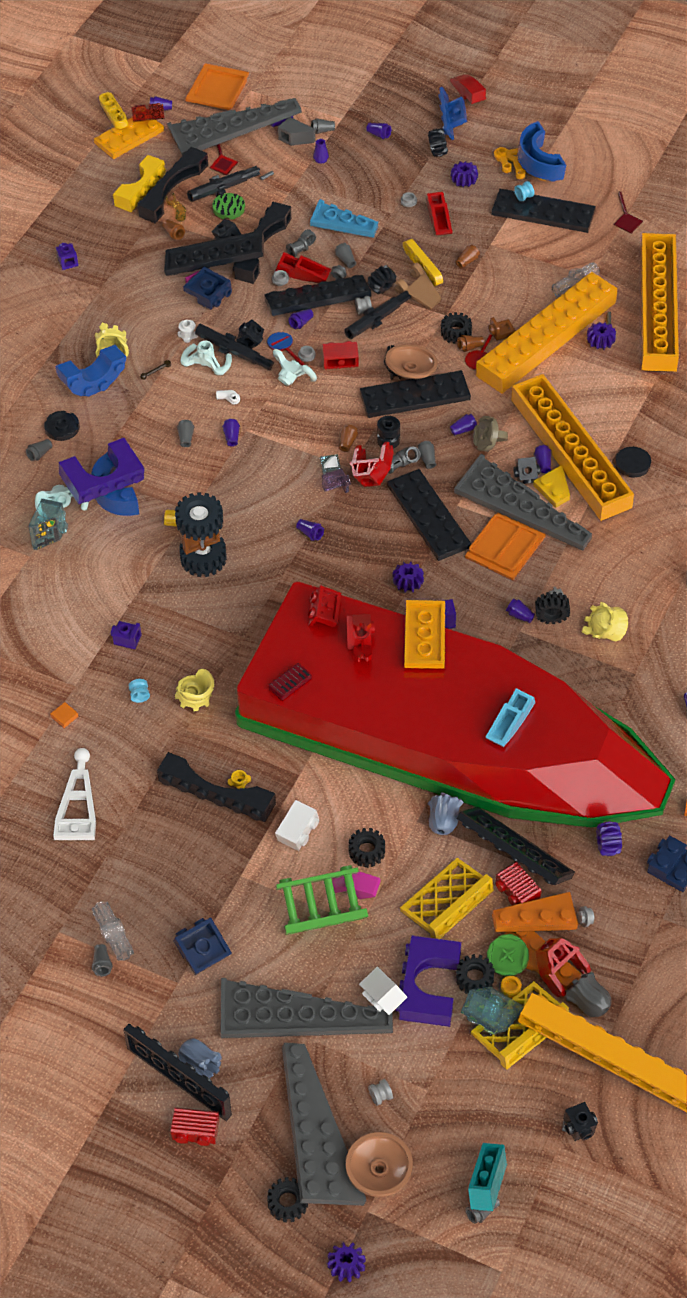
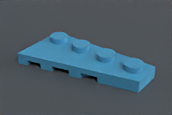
M319 199L311 217L310 226L374 238L378 229V221L362 215H353L352 211L347 209L345 211L340 210L338 206L325 204L324 200Z

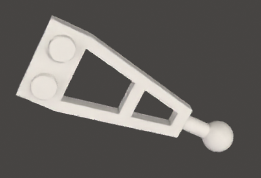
M79 748L74 753V758L77 761V770L71 771L55 818L54 840H95L96 818L88 769L85 770V763L89 760L90 753L85 748ZM77 779H84L85 791H73ZM87 800L89 819H64L69 801Z

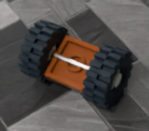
M197 492L195 496L191 493L189 498L186 496L182 498L183 502L179 500L178 506L175 508L178 531L180 530L182 535V544L180 543L179 546L181 565L186 572L190 570V574L193 576L197 573V577H201L202 574H205V577H209V573L215 575L217 574L216 570L221 571L222 565L225 566L227 560L226 544L219 534V529L223 527L222 505L219 500H216L215 496L209 497V493L201 495V492Z

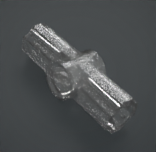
M592 262L580 269H571L567 277L552 285L551 289L554 295L559 298L590 272L599 275L600 270L597 264Z
M101 901L92 908V913L100 926L99 929L106 944L109 943L117 960L124 961L129 959L134 954V951L126 937L122 922L119 918H116L108 902Z

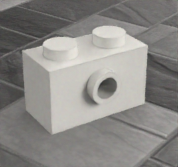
M295 800L275 833L277 840L299 851L308 842L311 830H314L319 823L317 810Z
M378 966L359 984L365 990L362 994L379 1012L383 1009L388 1015L407 998L400 988Z

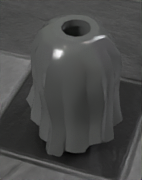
M593 972L583 974L579 980L575 979L573 981L574 986H571L570 990L566 991V1000L576 1004L589 1017H600L611 1006L610 994L597 982Z

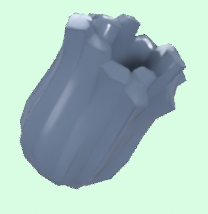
M446 793L433 796L428 802L431 810L429 828L438 835L450 834L458 824L459 808L464 802L458 799V797H451Z
M195 1038L189 1039L181 1045L178 1055L179 1060L183 1063L191 1064L201 1076L206 1075L211 1078L214 1076L213 1073H219L220 1061L222 1059L219 1052L212 1051L205 1043Z

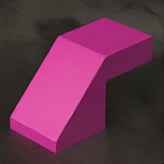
M363 872L352 875L356 896L359 899L376 896L381 882L379 877ZM344 877L333 879L332 883L335 893L347 891Z

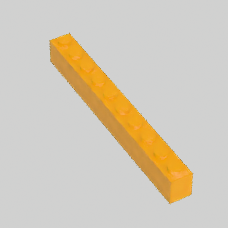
M531 993L520 1013L519 1023L687 1112V1075L681 1069L671 1067L665 1064L662 1059L646 1054L642 1048L633 1047L626 1043L623 1038L613 1036L607 1033L604 1028L588 1023L582 1016L569 1013L566 1008L561 1005H554L544 996Z

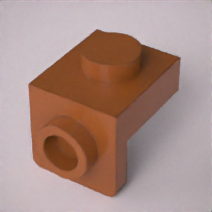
M494 317L490 318L488 330L496 341L508 338L516 331L509 319L497 322Z

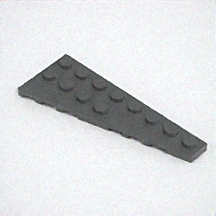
M296 98L277 101L274 105L261 104L259 108L251 109L246 107V110L238 112L230 110L215 113L207 118L199 116L196 117V120L186 121L184 119L181 120V123L176 124L169 122L167 126L183 156L184 152H187L190 147L205 150L302 113V110Z
M483 454L479 455L454 488V493L582 551L592 539V533L577 522L570 521L566 518V514L563 512L559 513L552 507L551 503L544 502L540 499V495L522 482L511 478V474L500 470L496 463L489 462Z
M221 978V1038L393 1033L392 1013L388 1015L383 1009L379 1012L374 1006L368 1005V1007L354 1005L353 1002L346 1001L343 1003L333 1001L332 998L328 997L322 999L312 997V994L286 989L281 991L267 988L265 985L255 986L244 981L239 983L229 981L227 978Z
M284 1043L282 1053L300 1203L364 1206L366 1203L365 1194L356 1189L348 1178L346 1172L348 1151L305 1044Z

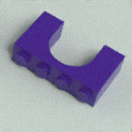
M125 438L108 443V457L116 467V470L110 475L98 477L87 473L75 456L59 462V475L78 504L89 502L92 499L105 496L110 492L144 480L145 468Z
M411 935V941L406 943L405 956H408L407 962L403 961L402 974H405V979L400 980L399 985L400 990L407 996L396 1008V1012H400L399 1020L451 1026L453 998L426 994L417 987L415 979L420 972L429 968L457 970L461 957L462 942Z

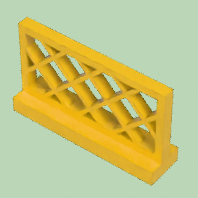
M456 858L400 907V911L428 931L431 938L440 939L494 891L492 878L487 874L481 875L462 860ZM459 866L464 870V873L452 874V871ZM469 878L479 880L475 884L467 885V879ZM464 879V885L452 886V880ZM441 880H449V886L438 887V883ZM464 890V894L461 897H452V891ZM450 891V898H438V892ZM435 892V899H423L426 893ZM450 903L446 910H438V904ZM435 904V910L423 911V905ZM421 905V911L411 912L409 908ZM435 916V920L428 924L424 921V917Z
M532 982L509 1000L500 1013L495 1012L497 1016H490L497 1020L504 1011L510 1014L514 1005L524 1004L525 1006L528 1001V994L533 990L547 998L554 1005L563 1006L568 1012L569 1007L564 1002L559 1003L536 982ZM517 1011V1012L513 1015V1017H519L520 1014L517 1015V1013H520V1012ZM485 1019L471 1030V1035L493 1053L506 1070L547 1038L523 1024L511 1023L510 1025L504 1024L508 1026L506 1028L508 1029L507 1037L495 1036L496 1029L501 1028ZM484 1029H493L492 1036H482L480 1032ZM511 1029L523 1030V1034L519 1037H510ZM495 1042H507V1046L499 1051L495 1047Z

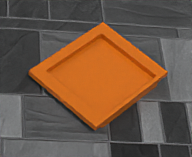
M205 63L185 101L230 110L243 90L249 72Z
M497 512L471 544L465 558L514 580L544 540L546 534Z

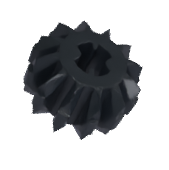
M440 128L429 131L428 140L432 155L440 157L447 154L448 146L444 130Z
M387 265L380 266L371 273L367 283L371 290L377 294H383L386 290L389 291L390 287H393L397 276Z

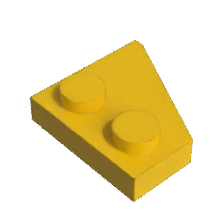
M561 465L533 481V486L555 508L570 500V492Z

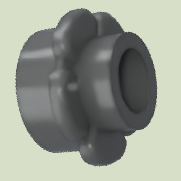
M343 266L332 267L331 275L335 279L346 278L347 273Z

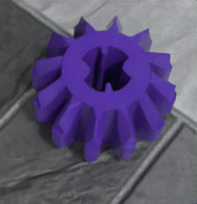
M459 161L458 164H454L451 171L452 183H456L457 186L461 185L463 188L464 186L470 187L471 184L474 185L478 178L477 166L473 165L472 162L467 163L466 161L464 163Z
M599 321L597 324L592 323L591 327L587 330V343H590L591 347H596L597 350L599 348L603 350L606 347L611 348V345L616 341L615 328L612 327V324L607 325L606 321L604 323Z
M403 561L402 566L397 565L396 569L393 570V584L397 586L398 590L404 589L405 593L407 590H410L413 593L414 589H420L421 584L424 582L423 569L418 564L413 565L412 562L406 564Z
M608 821L598 824L596 839L601 855L614 856L620 854L622 833L617 822Z
M345 1242L341 1243V1248L334 1245V1253L328 1254L330 1261L327 1262V1267L332 1269V1277L338 1275L340 1282L344 1277H347V1281L350 1283L352 1276L359 1279L360 1272L365 1271L363 1263L366 1262V1257L361 1255V1247L354 1249L355 1244L353 1242L349 1247H346Z

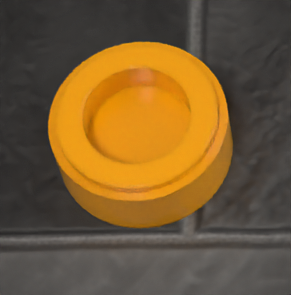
M506 976L502 979L500 990L505 997L513 998L521 992L522 983L519 978Z

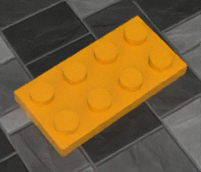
M144 110L127 120L128 126L125 128L117 129L113 127L95 137L94 143L112 159H116L162 133L164 126Z
M406 600L405 668L444 669L445 601Z

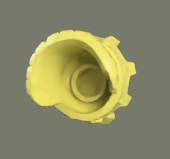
M102 322L99 326L100 333H95L96 357L99 356L101 349L116 345L127 358L129 349L126 344V331L123 330L121 332L116 325L113 328H108V324Z
M600 602V606L597 607L592 605L590 607L592 610L590 616H585L584 621L588 622V627L584 626L582 633L586 635L591 634L594 638H607L615 642L621 640L628 628L626 612L620 607H610L604 602Z
M199 669L196 675L184 677L178 682L175 699L180 700L182 708L188 706L193 708V711H198L199 707L203 705L209 706V699L214 690L212 674L206 669Z

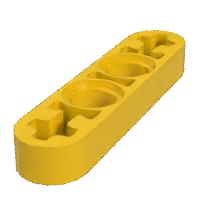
M106 92L99 95L100 105L113 126L117 129L128 126L127 117L113 94Z
M413 239L404 241L403 249L414 264L418 263L422 266L434 287L442 284L443 277L441 272Z

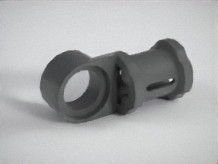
M310 229L303 231L296 242L286 245L288 254L296 257L300 252L307 251L308 246L315 242L316 235Z
M412 446L397 452L393 456L391 469L388 473L391 474L399 467L417 462L420 458L419 449ZM409 450H413L415 452V457L413 460H410L408 458Z

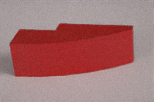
M463 74L450 79V82L464 100L468 99L471 104L486 100V89L474 77Z
M444 192L427 193L426 202L435 235L452 234Z
M283 252L275 270H283L293 279L318 283L326 281L331 271L330 268L305 256L300 255L298 259Z

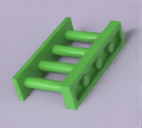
M352 865L340 867L338 872L292 881L291 878L279 880L280 884H276L275 888L276 890L283 889L290 920L288 925L284 926L285 935L366 919L368 917L367 908L361 909V906L358 905L352 877L353 874L359 872L358 867L352 868ZM344 877L350 903L349 912L341 913V910H338L332 883L334 878ZM324 881L330 908L329 916L322 918L317 912L311 884ZM300 885L304 886L310 914L309 920L300 922V919L297 918L291 887Z

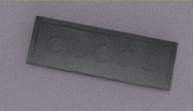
M499 189L492 208V215L588 233L596 206L534 195L530 198L526 197V200L519 201L514 191Z
M260 230L167 249L165 251L164 272L166 276L177 275L179 273L199 270L203 267L210 268L264 257L263 231Z
M353 275L349 278H338L329 282L322 281L314 285L288 288L283 291H272L264 294L271 315L276 316L352 301L355 298L371 297V290L363 275Z
M462 370L432 375L422 379H409L360 388V395L367 418L471 400Z
M420 469L387 481L388 488L438 561L469 549L471 542Z
M474 807L459 813L457 819L462 822L465 828L474 830L480 838L495 844L494 847L496 849L505 851L511 855L514 861L526 865L530 872L544 877V881L548 884L557 885L573 878L575 871L481 808Z
M129 1023L123 1029L126 1046L130 1052L208 1109L219 1112V1117L227 1122L232 1116L230 1095L224 1088L216 1087L209 1077L198 1074L191 1064L183 1063L173 1051L165 1050L158 1040L147 1037L140 1027H134Z

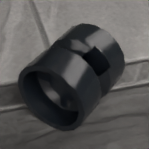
M383 416L377 422V443L381 448L384 442H390L389 445H392L393 449L400 444V421L394 416Z

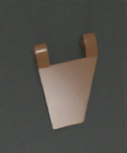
M415 263L412 266L414 270L411 272V275L418 279L408 286L403 279L399 278L395 282L397 286L394 290L398 293L407 290L411 298L432 310L442 298L422 266Z

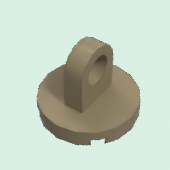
M483 416L478 420L480 423L474 428L473 442L479 451L488 452L494 447L496 441L503 442L508 440V432L498 429V423L494 417Z

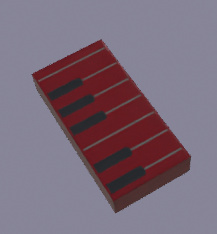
M297 663L270 683L269 690L283 701L308 682L312 675Z

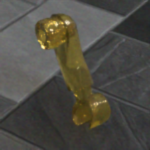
M172 193V201H169L166 196L167 204L173 206L176 210V220L183 222L186 219V208L179 201H176L174 193Z

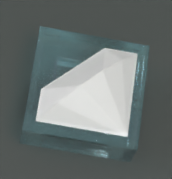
M338 454L320 456L323 474L341 472Z

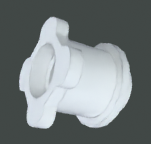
M183 320L179 323L180 331L178 332V337H181L185 343H189L192 339L198 337L195 335L196 325L194 321Z

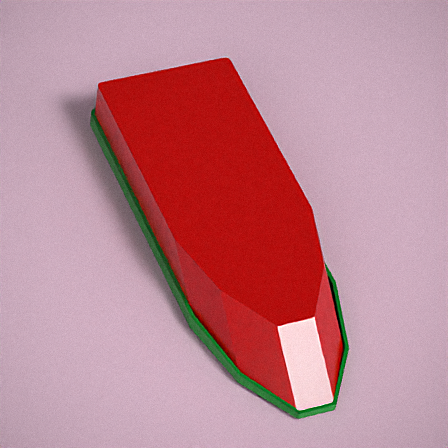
M298 581L291 585L237 686L238 706L235 710L236 724L242 729L439 795L446 793L451 797L456 796L468 805L479 807L507 818L593 828L597 827L600 823L608 821L621 823L660 816L664 813L676 779L632 728L592 705L566 682L505 647L445 628L444 669L405 668L406 615L341 595L338 624L335 627L317 621L313 626H309V618L307 617L311 607L309 599L311 593L316 591L318 587ZM371 614V622H375V633L371 634L372 659L368 662L365 659L357 662L354 660V649H348L347 615ZM299 663L311 673L312 678L282 701L269 690V684ZM517 688L533 696L535 704L513 737L502 747L486 739V735L504 704L509 702Z

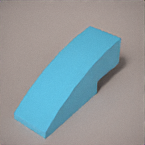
M516 688L509 702L504 704L486 735V739L504 747L535 704L534 697Z

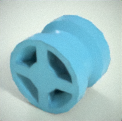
M529 181L523 182L522 185H517L514 188L515 195L519 201H524L526 197L534 196V188Z
M135 679L129 683L130 696L133 702L141 703L149 699L150 693L147 689L148 683L146 680Z

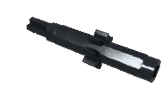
M254 166L222 178L216 175L209 179V183L187 191V197L190 202L200 200L212 194L218 197L226 193L225 189L260 175V169Z
M406 290L375 309L373 307L366 309L362 312L365 316L344 330L347 338L353 339L370 327L372 329L379 327L383 324L380 320L398 309L401 304L411 298V295Z
M201 323L195 330V335L220 347L218 351L223 354L230 352L268 370H271L274 365L273 361L261 356L259 352L235 341L236 336L230 333L223 335Z

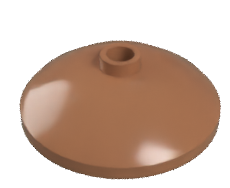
M410 344L391 348L385 358L386 365L392 372L408 379L428 377L436 371L438 360L431 351L421 346Z
M374 1132L362 1136L354 1142L346 1157V1172L350 1182L356 1189L369 1196L385 1197L397 1193L408 1183L413 1171V1158L408 1146L400 1138L389 1133ZM377 1169H382L383 1172H382V1173H377L376 1170H377Z

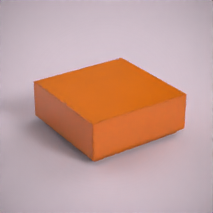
M66 702L50 713L51 718L63 728L79 717L78 713Z

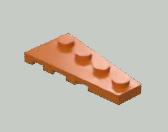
M570 892L496 909L492 913L495 932L577 930L578 927Z
M535 931L504 933L503 935L512 934L518 936L526 943L529 950V962L526 968L539 973L535 951L546 941ZM568 961L554 973L565 990L573 985L575 979L579 980L581 978V973Z

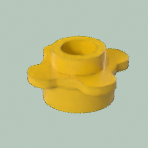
M242 770L234 771L231 778L228 779V785L234 786L237 789L245 788L246 784L251 782V776Z

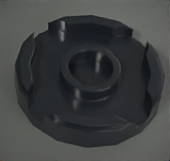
M54 412L44 422L46 435L56 441H65L75 437L80 428L78 417L72 412Z
M632 446L623 448L617 453L615 466L621 474L635 478L647 474L652 460L646 450Z

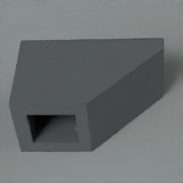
M289 117L278 126V139L291 146L314 143L315 129Z

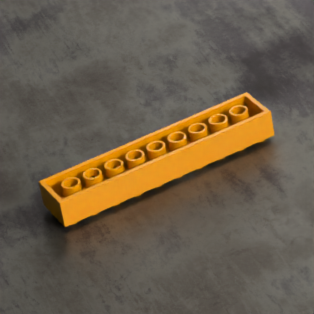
M642 233L640 247L642 370L677 372L679 345L676 234Z
M590 272L478 360L476 377L503 394L616 303L618 288L595 273Z
M541 374L513 385L512 402L543 444L549 447L551 455L563 467L565 474L599 520L602 521L633 507L634 493L545 375Z

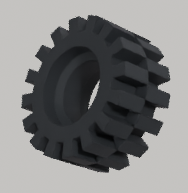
M454 312V315L449 313V317L445 315L444 319H442L441 336H443L444 340L447 339V342L453 341V344H456L458 337L472 335V322L468 315L463 316L461 312L460 315H457V312ZM452 327H460L461 329H452Z
M546 592V595L541 594V598H536V617L540 622L546 621V624L550 622L555 624L557 621L562 623V620L565 621L567 617L569 618V598L565 594L562 595L561 592L558 594L556 592H553V594Z
M362 828V832L357 830L356 835L353 833L351 839H349V856L351 859L353 858V862L356 863L358 861V866L360 867L362 864H365V868H368V864L374 867L375 862L381 863V859H384L385 839H383V835H379L377 830L373 833V828H369V831H366V828ZM370 843L375 846V849L371 852H363L359 847L362 844Z
M472 954L471 958L467 955L465 956V961L461 959L457 965L456 983L461 991L465 989L466 994L471 991V996H475V992H478L480 996L483 994V990L487 993L494 983L495 970L492 962L489 963L487 957L482 960L483 955H479L478 958H475V954ZM471 970H479L483 973V978L471 980L468 978L467 973Z
M285 1177L283 1182L281 1178L278 1179L277 1184L273 1183L271 1185L272 1189L269 1188L267 1201L271 1215H276V1219L279 1221L283 1218V1222L286 1223L287 1219H291V1222H294L295 1217L299 1220L302 1218L301 1214L306 1213L308 1203H300L299 1186L296 1179L292 1178V1181H289V1177ZM284 1193H292L297 1200L293 1206L285 1207L279 1202L280 1196Z

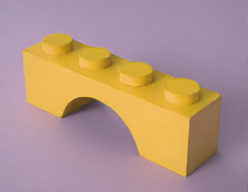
M147 155L139 164L141 179L132 184H121L113 193L114 206L132 212L137 207L138 202L165 175L164 160Z

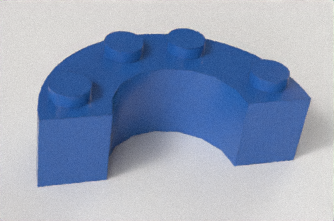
M539 121L528 125L520 136L517 153L520 165L528 174L552 182L563 180L566 163L560 154H548L540 149L543 146L545 130Z
M116 345L101 349L96 361L85 369H78L70 360L56 365V373L72 393L78 396L89 397L108 389L109 385L124 370L126 356Z
M108 452L97 460L91 475L103 477L112 474L116 470V467L108 457ZM133 487L115 490L105 496L95 498L97 503L110 513L121 516L139 514L138 500Z

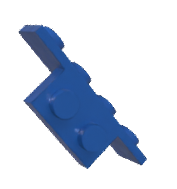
M440 87V94L438 96L441 101L440 109L443 113L441 115L444 123L442 128L445 135H449L450 139L453 140V128L467 122L465 101L463 97L449 101L448 94L443 87Z

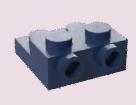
M203 267L183 286L184 292L196 297L198 304L210 310L213 307H219L222 299L229 297L232 293L231 280L206 267Z
M669 835L667 840L663 838L657 847L659 850L657 854L652 853L648 858L647 864H649L647 873L684 892L687 888V844Z
M201 918L193 924L195 927L189 930L184 928L175 934L177 937L173 940L183 959H186L195 975L232 954L212 918L207 920Z

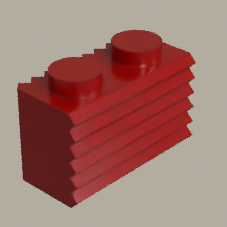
M346 341L343 343L329 342L322 344L325 370L359 367L357 342Z
M514 862L496 874L495 885L501 893L504 892L508 896V901L512 906L541 899V889L518 862Z
M175 1107L171 1126L172 1140L181 1144H186L188 1141L195 1142L201 1146L216 1144L220 1120L219 1112Z

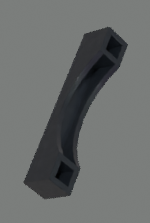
M190 147L187 152H184L183 156L175 162L174 166L165 173L163 178L138 202L139 217L156 223L164 215V202L169 192L177 184L188 178L200 175L207 168L208 153L194 147Z
M273 201L270 207H267L264 217L259 221V226L253 232L262 230L265 242L274 234L285 230L292 219L291 206ZM259 259L235 262L233 265L235 279L254 284L260 274Z
M170 752L166 754L157 769L158 781L162 784L178 788L184 793H191L202 800H209L217 806L227 807L235 813L245 814L256 821L266 822L276 805L274 792L258 786L233 789L214 785L197 775L185 758Z

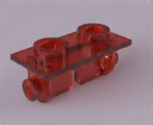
M149 104L148 109H146V105H134V107H131L133 122L165 119L163 104Z

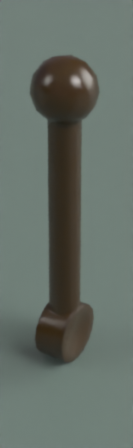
M165 360L164 364L147 373H142L140 378L145 380L147 376L164 367H170L171 361Z

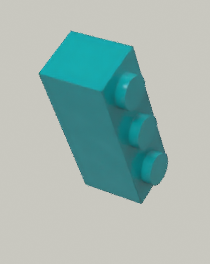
M482 1143L468 1187L471 1209L494 1210L507 1167L504 1144Z

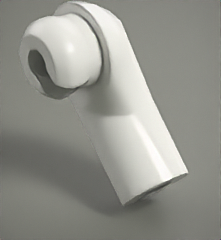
M234 390L216 391L217 399H226L231 404H238L240 401V396Z

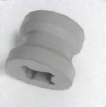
M365 296L363 299L355 298V307L358 315L372 307L369 296Z
M385 1079L380 1080L377 1085L371 1084L368 1086L370 1096L376 1106L382 1104L384 1100L389 1101L393 1099V1093Z

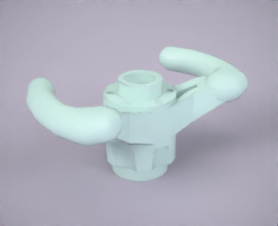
M201 341L198 345L193 343L183 351L180 362L184 366H190L194 363L208 366L214 371V374L223 375L231 366L232 355L227 353L225 364L220 367L214 355L213 344L209 341ZM197 348V351L189 356V354Z
M278 349L273 350L275 359L282 367L278 374L280 382L289 386L293 384L297 377L305 373L310 376L311 382L317 380V375L309 366H302L295 360L288 361L282 351Z
M56 485L52 488V491H39L35 496L36 510L41 518L46 520L48 519V514L42 507L43 500L53 502L58 508H65L70 504L73 495L64 485ZM89 502L82 503L81 509L87 510Z

